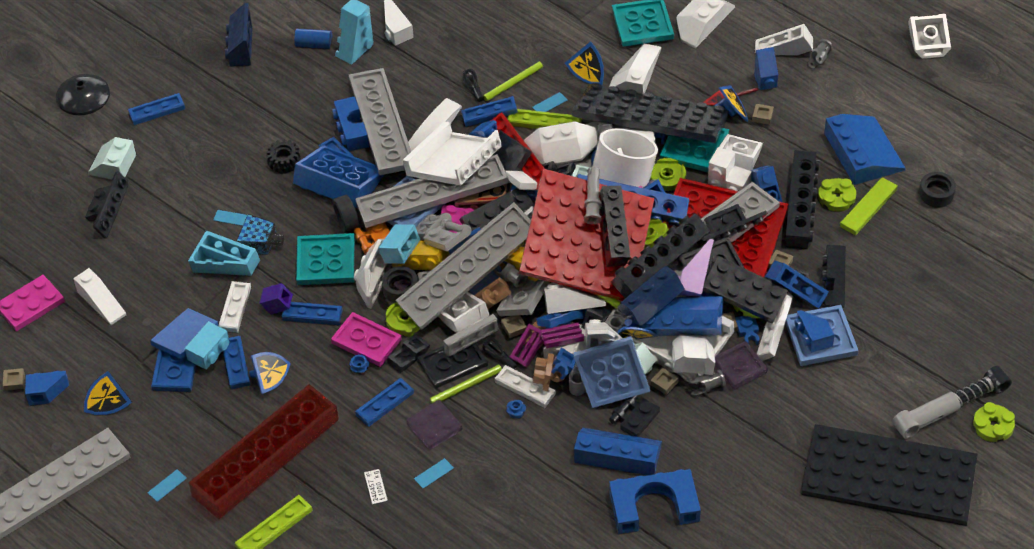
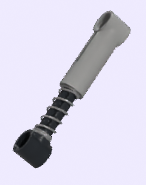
M994 366L984 374L982 380H978L976 384H970V387H964L963 390H957L956 394L948 392L911 411L904 410L899 412L892 419V424L903 438H911L919 429L960 410L963 403H969V400L976 399L979 395L983 396L985 392L995 391V393L1000 394L1006 391L1011 386L1012 380L1000 366Z

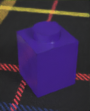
M282 283L263 288L260 304L270 314L289 310L293 294Z

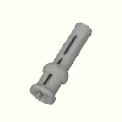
M591 167V169H587V199L584 202V207L586 208L584 221L588 224H598L601 222L599 209L602 204L599 199L600 169Z

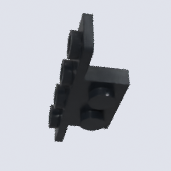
M119 171L115 172L109 186L96 189L85 216L89 222L96 220L93 228L103 238L108 237L129 186V181Z
M736 204L710 215L704 221L711 230V234L701 238L697 245L698 247L705 245L709 239H713V242H716L715 239L720 237L721 239L730 237L732 232L736 230L738 233L742 232L752 223L756 226L764 221L763 218L768 213L765 210L746 219L739 204Z
M827 245L826 255H823L822 266H825L826 270H823L822 281L825 282V290L828 291L825 298V307L841 305L842 308L845 307L846 247L842 245Z

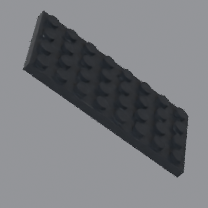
M592 83L588 85L573 108L572 117L716 143L729 117V110L723 106H708L703 102L692 103L686 99L676 100L669 96H654L652 93L639 94L632 89L623 91L615 86L605 87L599 83Z
M815 424L801 495L967 526L978 454Z

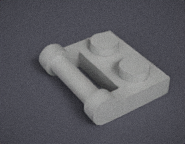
M442 213L438 216L434 214L427 215L416 226L420 240H424L423 237L429 234L430 230L439 227L443 219L452 220L449 213Z
M445 218L441 221L439 227L430 230L429 234L423 237L427 245L448 251L471 234V227L465 224L453 223L452 220Z

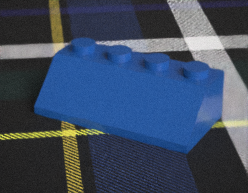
M675 297L647 322L639 326V328L651 330L658 336H679L680 334L721 335L723 297Z
M582 428L578 432L574 448V463L643 475H655L662 441Z

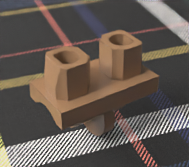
M499 277L474 296L484 301L487 309L510 295L511 291L506 281Z
M548 353L547 359L536 358L532 383L542 384V391L549 390L550 379L554 382L562 381L560 379L562 376L560 372L552 373L554 354Z

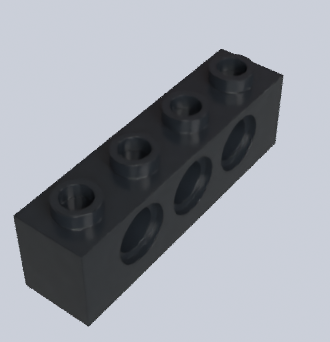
M602 186L599 192V199L602 202L599 210L606 267L626 266L630 259L622 187Z

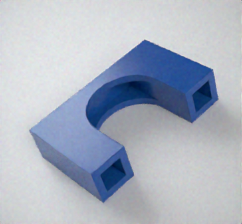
M680 469L675 472L656 473L655 475L609 481V494L618 534L639 531L636 503L641 497L651 493L663 494L673 501L680 525L700 522L701 509L691 469Z

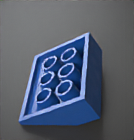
M840 114L826 118L824 134L854 185L905 171V166L875 117Z
M323 145L295 164L293 184L303 189L314 191L318 195L327 196L332 200L348 195L354 208H358L356 198L372 194L384 175H379L377 166Z

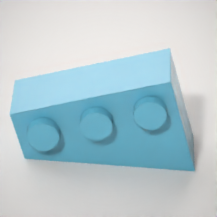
M350 0L341 8L339 28L342 30L341 37L337 38V42L340 43L339 51L337 50L335 53L336 57L351 65L373 45L370 8L358 0Z
M206 231L188 262L195 273L251 276L260 259L255 248Z

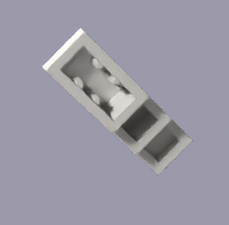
M446 98L427 117L409 140L411 152L443 122H450L451 125L462 106Z

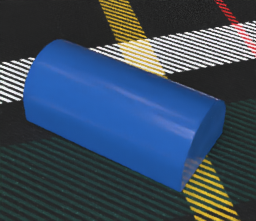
M296 29L295 47L330 49L332 31Z

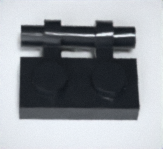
M638 395L623 399V403L612 411V416L609 418L612 424H615L618 420L621 421L620 429L635 437H639L660 412L659 406L644 398L639 403L635 400L638 398ZM628 408L633 410L629 415L625 414Z

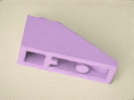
M709 239L683 269L681 275L678 276L685 288L679 295L686 297L701 296L713 239Z

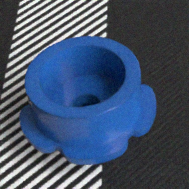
M355 355L350 361L351 370L355 373L365 372L367 367H369V362L365 356Z
M514 400L507 404L506 411L510 417L517 419L524 415L526 406L521 400Z

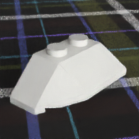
M692 0L677 15L681 42L696 49L735 8V5L725 0Z
M578 122L538 128L524 139V142L541 164L554 161L555 165L582 161L598 146L596 128Z
M378 239L369 248L367 254L362 257L359 270L357 269L354 274L357 290L366 306L372 309L382 288L384 273L392 267V263H384L378 249L384 239Z

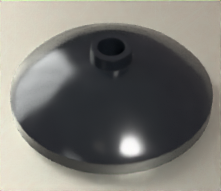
M79 74L70 77L59 86L56 93L59 107L64 112L72 115L94 113L100 110L110 97V89L107 82L93 74Z

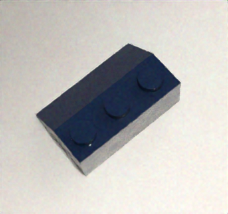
M244 3L230 15L229 24H226V31L229 36H226V47L228 49H225V58L229 59L230 66L251 65L253 27L249 3Z
M664 266L623 300L618 306V310L639 326H642L685 288L677 273Z

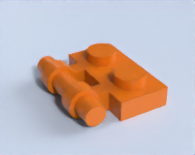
M385 222L367 227L366 232L362 231L359 227L354 229L355 239L362 245V251L365 255L378 239H385L390 232Z

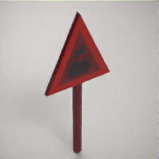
M753 88L736 94L739 97L745 94L758 91V88ZM719 90L703 103H706L708 106H714L725 97Z

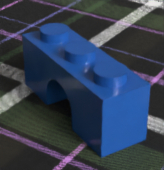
M350 97L334 101L335 109H332L334 120H338L336 122L338 133L342 132V135H340L342 145H346L349 152L369 147L364 122L356 123L360 122L356 98Z

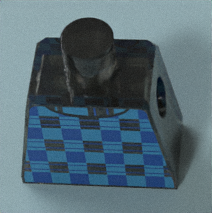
M247 214L236 242L255 248L258 254L267 255L270 253L272 245H283L284 235L276 233V227L273 222Z

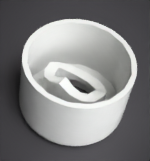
M609 129L600 135L592 167L600 169L599 179L636 187L642 186L644 188L649 183L658 148L650 138L638 132L627 129Z

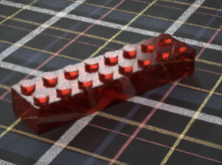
M308 384L188 482L192 497L216 518H222L339 420L337 406Z

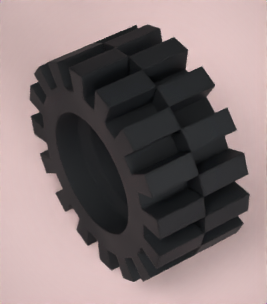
M282 139V142L277 140L276 144L273 142L266 152L269 167L274 172L278 170L281 174L282 171H285V173H288V170L294 171L295 164L301 160L299 147L295 142L292 143V140H288V142H286V139ZM280 155H290L287 158H278Z

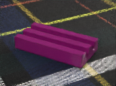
M579 323L541 330V337L546 349L584 341V334H582Z
M528 324L509 358L527 368L543 342L541 330ZM533 330L534 332L531 338L526 343L524 350L518 358L517 355L519 354L521 348L523 347L531 331Z

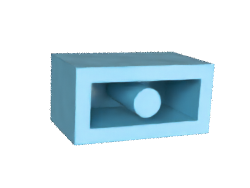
M394 225L378 248L384 263L404 264L420 241L415 225Z
M208 321L185 347L187 360L207 369L216 361L219 354L227 349L230 343L227 330Z

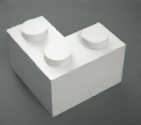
M717 148L709 162L708 184L739 192L751 183L752 171L734 166L735 153Z

